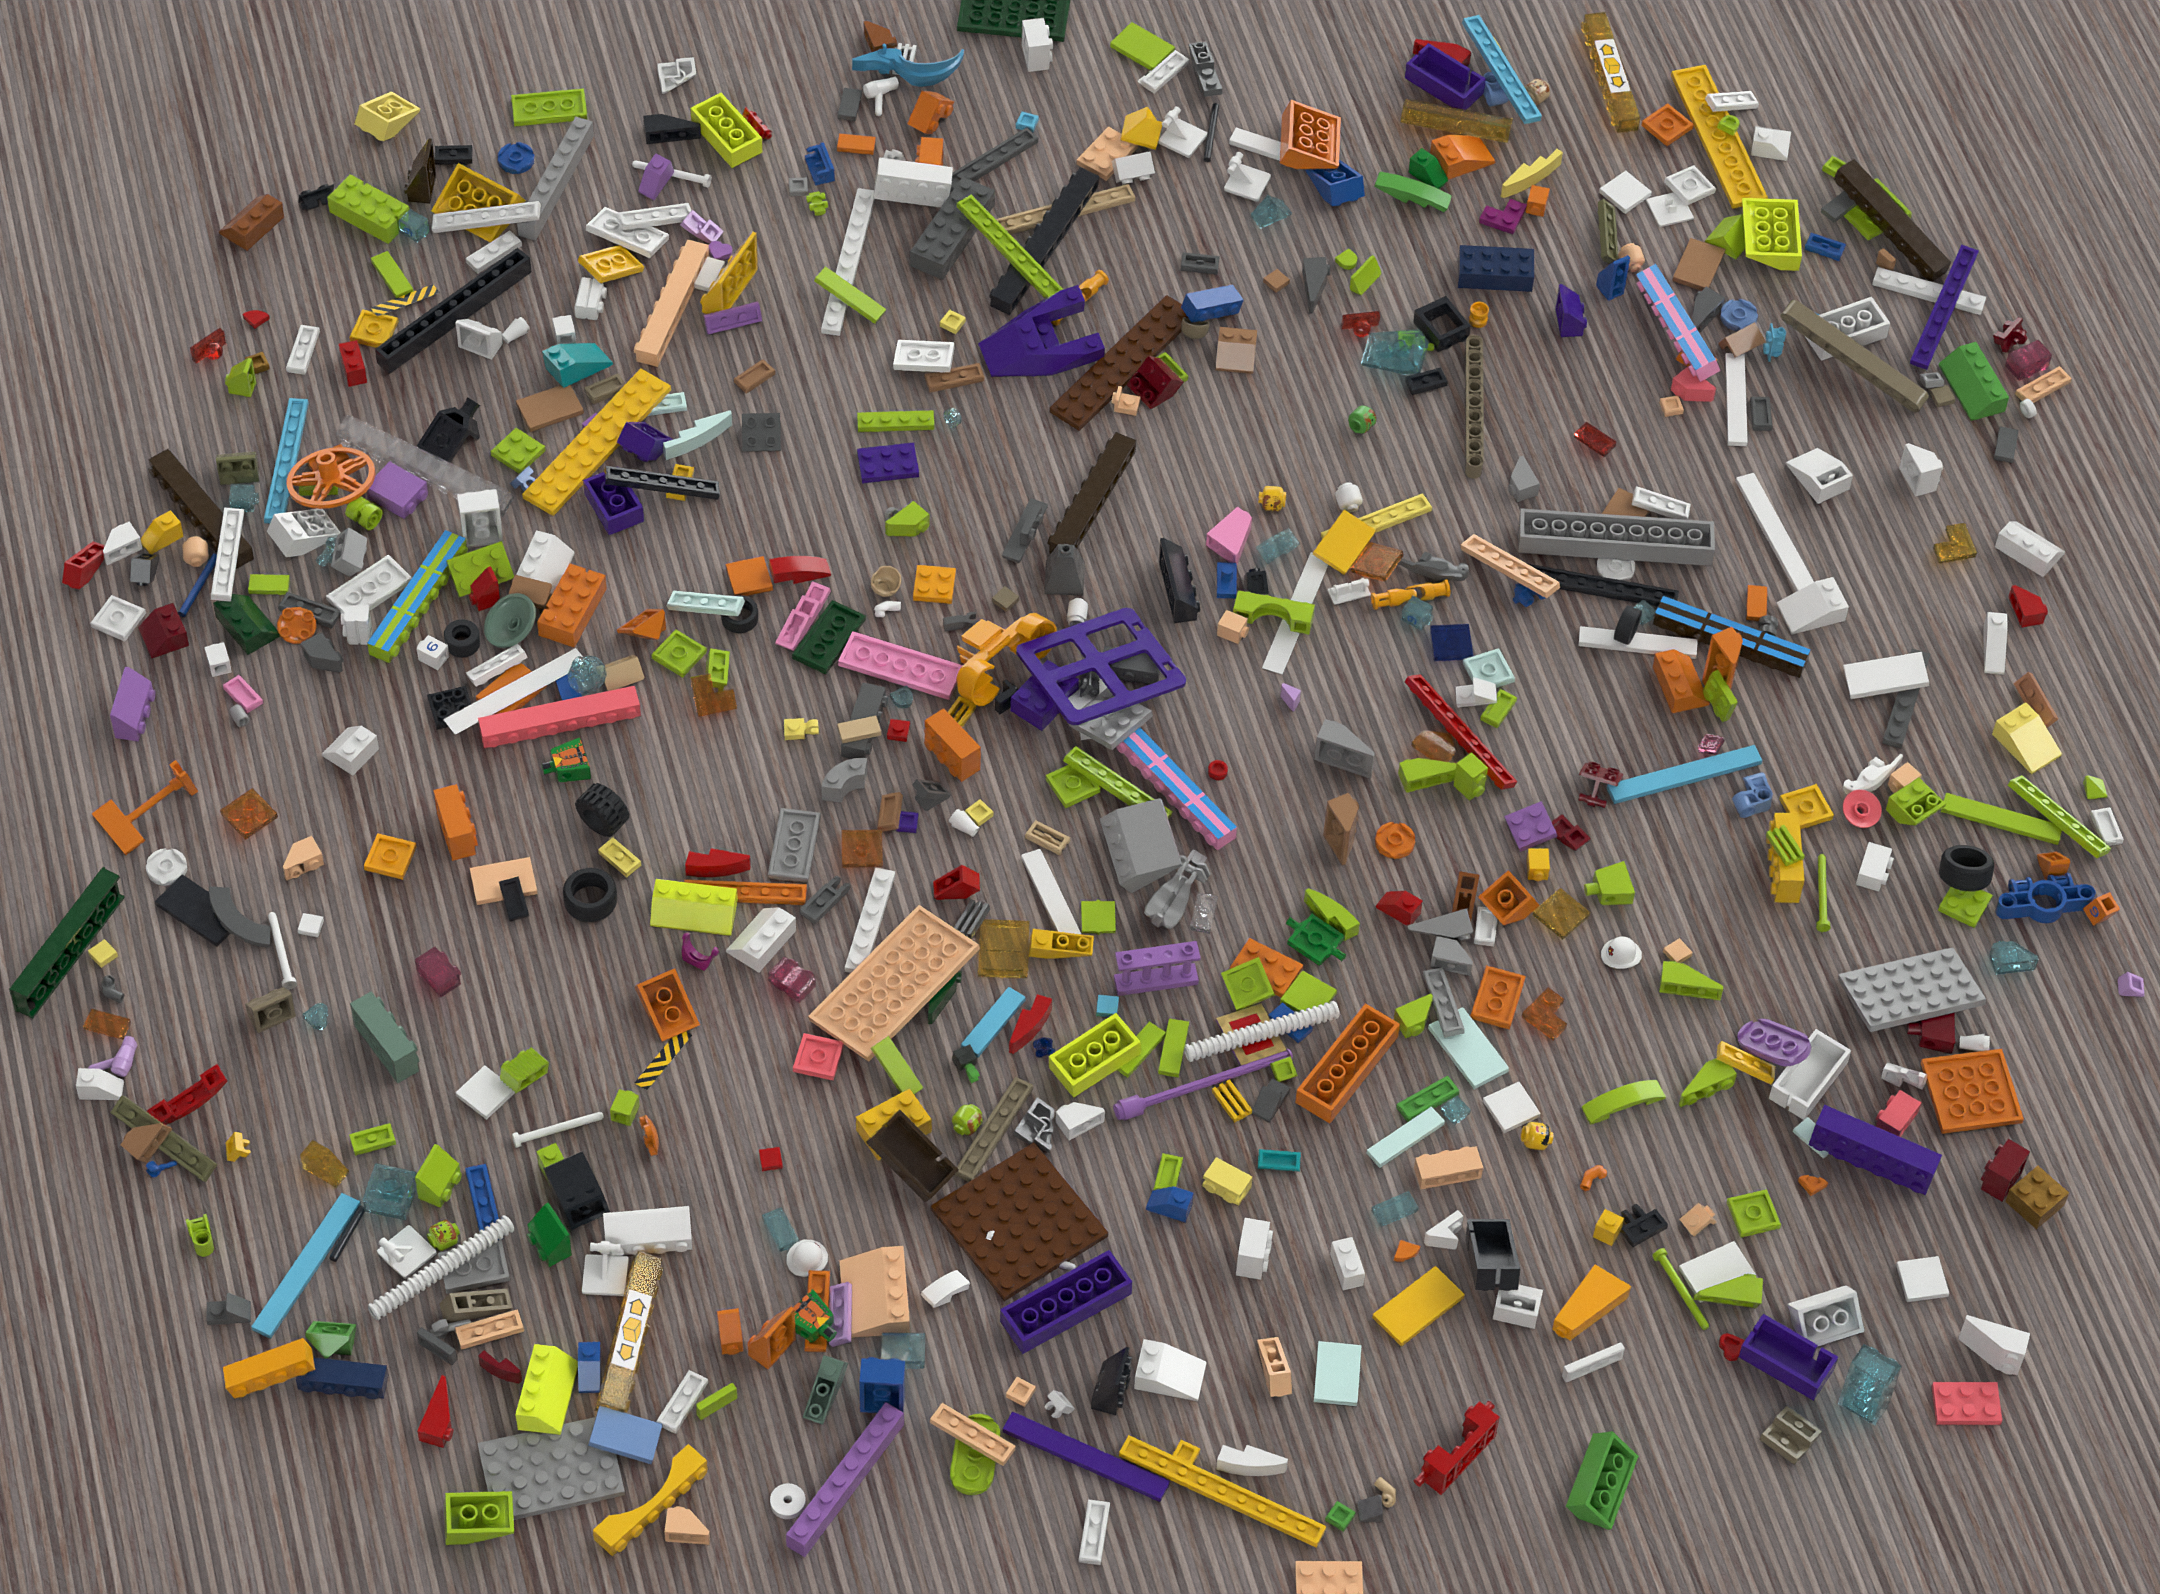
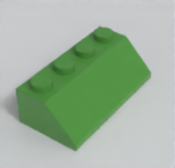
M1977 342L1959 346L1939 363L1941 371L1971 421L2005 412L2009 396Z
M1613 1431L1593 1433L1566 1507L1578 1519L1608 1530L1612 1529L1638 1459V1455Z

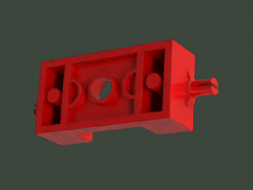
M1479 1401L1474 1407L1470 1406L1464 1414L1465 1421L1462 1424V1436L1465 1438V1442L1461 1446L1457 1445L1449 1454L1438 1445L1434 1450L1430 1449L1423 1457L1424 1464L1421 1468L1422 1471L1414 1479V1483L1417 1486L1421 1487L1425 1482L1442 1495L1496 1437L1500 1416L1492 1411L1495 1405L1491 1401H1487L1485 1405Z

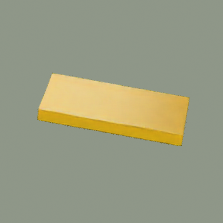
M1434 1266L1373 1313L1372 1318L1402 1347L1464 1299L1465 1294L1444 1273Z

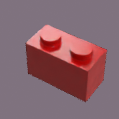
M354 340L338 344L348 387L367 383L365 366L358 341Z

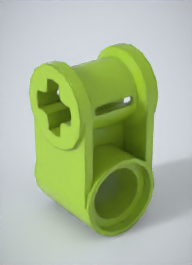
M203 1214V1217L193 1220L185 1219L196 1254L202 1257L212 1254L214 1244L207 1215Z

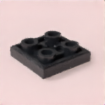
M466 686L427 695L436 730L449 727L443 719L471 705Z

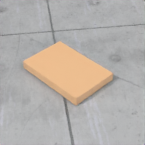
M530 857L470 868L477 905L503 901L499 881L518 876L524 897L537 894Z

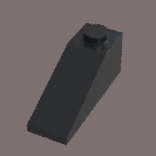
M664 114L643 116L646 144L701 139L700 123Z

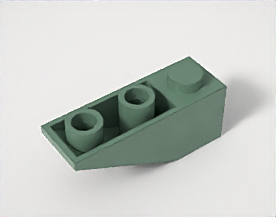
M823 1356L803 1418L824 1424L840 1389L849 1363L830 1356Z

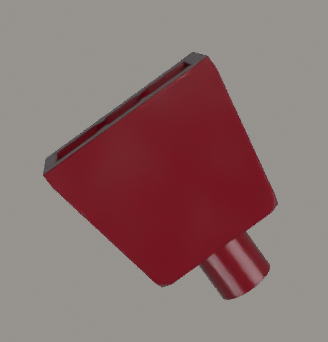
M1955 1012L1920 1020L1918 1023H1908L1907 1034L1918 1035L1919 1046L1922 1048L1952 1054L1955 1046Z

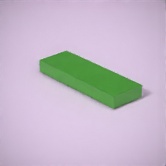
M1446 1076L1397 1103L1396 1108L1405 1120L1409 1122L1430 1107L1434 1109L1459 1095L1460 1090L1449 1076Z

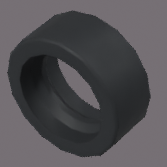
M736 595L737 597L744 598L745 603L742 608L749 610L751 616L745 620L738 621L731 619L728 615H721L722 624L733 633H746L757 625V604L748 596Z
M1629 605L1625 607L1616 626L1614 640L1626 645L1631 643L1639 626L1642 610Z

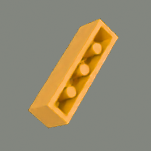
M304 1338L223 1367L225 1387L234 1399L244 1397L258 1390H264L274 1384L283 1383L288 1379L305 1375L315 1370L312 1348Z

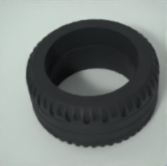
M1969 845L1952 846L1946 849L1941 856L1939 875L1952 888L1961 891H1979L1988 887L1992 881L1995 866L1994 860L1986 851Z
M590 867L577 870L564 883V906L567 912L579 921L597 922L603 920L613 912L617 904L615 881L607 872L598 868ZM590 886L601 888L607 893L603 899L595 903H582L574 898L577 891Z

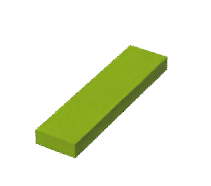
M826 266L815 277L814 282L874 324L886 311L884 307Z

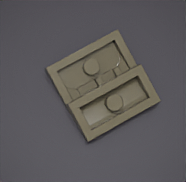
M1786 1406L1775 1417L1774 1422L1761 1434L1759 1440L1795 1465L1817 1440L1822 1431Z

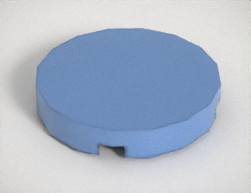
M1733 299L1726 302L1721 308L1720 319L1727 328L1739 331L1754 322L1756 323L1758 314L1756 307L1751 302L1744 299H1739L1738 301Z

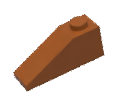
M1459 871L1452 913L1467 909L1471 922L1480 875Z

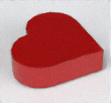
M1728 1333L1721 1335L1718 1344L1724 1351L1725 1359L1736 1361L1739 1358L1740 1350L1745 1340Z

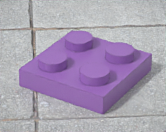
M1542 801L1504 816L1520 852L1557 837V833Z

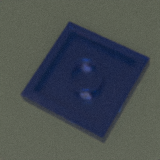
M1469 624L1430 625L1434 661L1463 660L1474 656Z

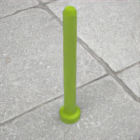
M1824 854L1818 856L1819 921L1816 923V929L1820 932H1827L1831 929V924L1827 920L1826 857Z
M1665 1248L1654 1252L1652 1255L1653 1259L1660 1262L1701 1329H1708V1322L1667 1259L1668 1253Z

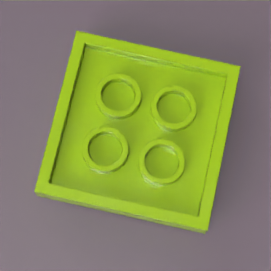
M1878 178L1874 179L1907 216L1911 218L1912 212ZM1858 205L1844 215L1867 240L1883 233L1861 211Z

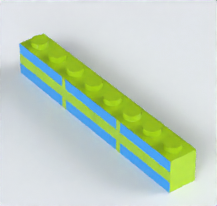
M447 530L443 532L367 642L369 655L390 663L399 654L400 647L408 641L413 628L415 629L418 626L422 615L427 613L431 602L438 597L439 590L447 584L450 572L446 560L468 552L466 538Z

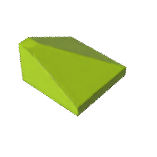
M2089 775L2085 776L2083 785L2087 799L2107 798L2103 780Z

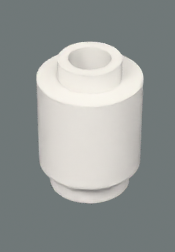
M1075 598L1069 602L1067 621L1070 627L1085 622L1087 619L1088 603L1083 599Z

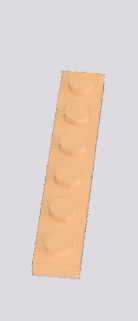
M1475 534L1461 544L1462 551L1545 598H1548L1560 588V583Z

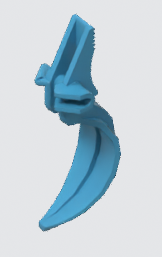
M884 43L882 44L883 48L878 51L853 58L852 71L878 70L880 74H889L890 70H894L895 73L899 74L913 86H932L944 81L959 67L963 60L964 49H961L955 57L945 61L914 63L906 60L902 56L901 50L887 48Z

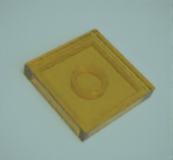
M1560 888L1533 911V916L1563 940L1590 916L1591 912Z

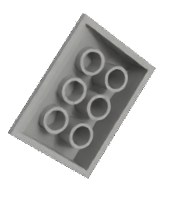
M1159 798L1116 809L1100 818L1119 884L1129 892L1133 893L1183 866L1162 799Z

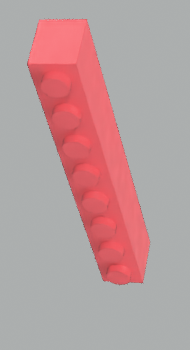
M635 686L480 717L478 718L483 746L484 748L547 735H555L566 731H575L585 727L614 723L619 720L633 719L641 716Z

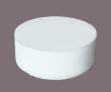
M2030 399L2020 402V409L2025 417L2032 418L2037 414L2035 405Z

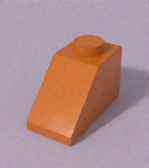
M739 1308L717 1311L722 1354L735 1355L743 1352Z

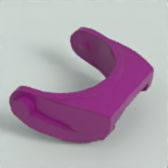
M690 933L683 934V961L705 971L715 956L719 954V948L714 947L711 955L705 956L692 946Z

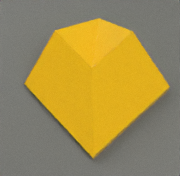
M1149 107L1125 116L1120 140L1156 150L1162 122L1157 121Z

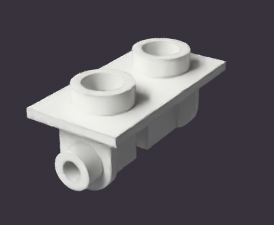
M1364 578L1349 584L1333 585L1332 588L1328 589L1334 605L1371 596L1367 587L1369 586V580Z

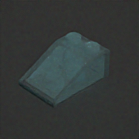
M1420 329L1370 333L1361 364L1362 366L1399 374L1421 373L1429 342Z

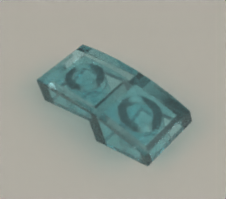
M1288 528L1258 545L1256 549L1266 563L1269 564L1284 553L1286 555L1300 545V542Z

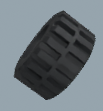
M599 783L592 784L575 802L576 811L583 822L594 832L604 837L613 836L630 818L628 808L623 800L613 790Z

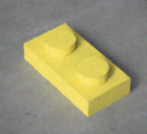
M611 838L598 849L599 855L626 878L641 866V861L614 838Z

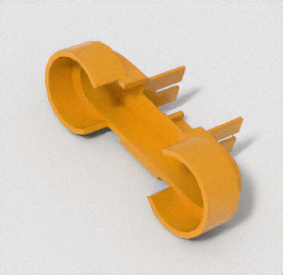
M1030 613L1019 618L1006 629L989 620L981 619L961 637L962 641L980 651L977 654H973L957 646L958 653L961 654L959 656L960 661L964 664L956 678L960 696L978 706H985L997 696L1000 688L990 683L993 681V677L985 673V671L995 667L987 661L1005 646H1008L1010 651L1016 654V648L1019 644L1056 632L1057 627L1055 623L1037 613ZM1052 648L1035 653V655L1040 660L1041 658L1045 657L1051 651Z

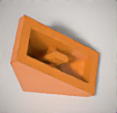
M2058 852L2037 854L2045 880H2047L2048 875L2061 876L2067 873L2070 865L2069 858Z

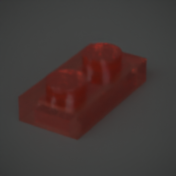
M1585 422L1574 434V438L1603 457L1616 447L1615 440L1588 422Z

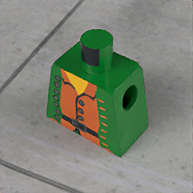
M580 737L550 750L551 761L541 763L543 774L555 772L558 782L591 779L590 766Z
M812 1289L793 1307L795 1309V1332L810 1342H815L820 1336L830 1342L837 1335V1332L831 1327L834 1323V1315Z

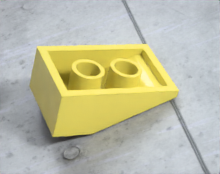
M391 91L359 105L354 124L360 127L361 130L375 136L376 139L385 141L394 137L420 112V108Z
M2026 702L1996 720L1992 735L2031 774L2062 755L2040 716Z

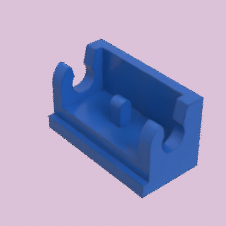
M824 142L808 147L806 149L808 153L815 151L812 154L805 155V161L815 186L835 181L834 167Z

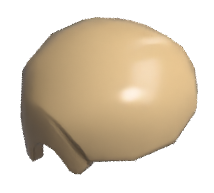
M892 566L879 567L871 578L870 585L875 594L882 597L893 596L900 588L901 574Z

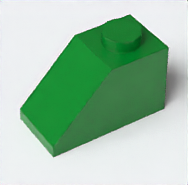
M1423 148L1410 157L1408 173L1421 182L1440 189L1448 182V177L1437 158Z

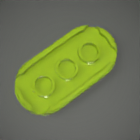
M985 1414L968 1416L972 1421L1000 1436V1428L990 1416ZM955 1439L950 1468L952 1485L956 1490L965 1495H978L985 1492L993 1482L996 1462L960 1440Z

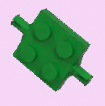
M1311 914L1301 923H1298L1291 917L1286 921V925L1295 930L1294 934L1287 940V945L1318 966L1332 955L1341 962L1346 958V954L1337 949L1343 942L1345 935L1314 914Z

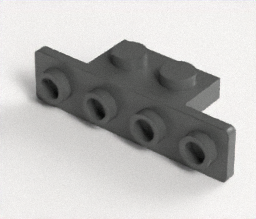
M1032 498L1029 500L1002 553L1003 558L1017 563L1021 562L1031 540L1035 538L1038 526L1042 524L1044 514L1048 508L1047 503Z

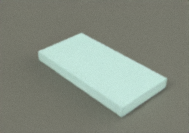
M1462 1007L1458 1009L1464 1026V1034L1444 1038L1438 1020L1429 1024L1428 1029L1475 1090L1509 1072V1067Z

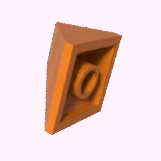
M646 609L618 628L617 632L645 639L659 640L660 633L666 630L665 612L663 609Z

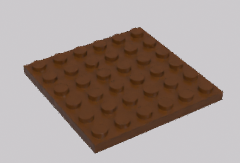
M1034 1142L931 1205V1211L1004 1301L1056 1270L1063 1262L1072 1260L1108 1237L1109 1233ZM989 1231H995L991 1240L986 1239Z

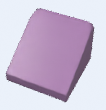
M1283 683L1280 697L1294 712L1300 702L1301 690Z
M2129 972L2118 978L2119 995L2145 996L2143 978Z

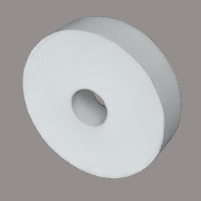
M790 1483L782 1484L771 1493L770 1506L776 1516L782 1519H793L804 1511L806 1504L805 1494L797 1485ZM787 1499L791 1500L790 1503H785L784 1501Z

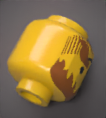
M1265 486L1263 492H1259L1258 503H1262L1263 510L1280 511L1282 507H1285L1286 492H1283L1282 487Z

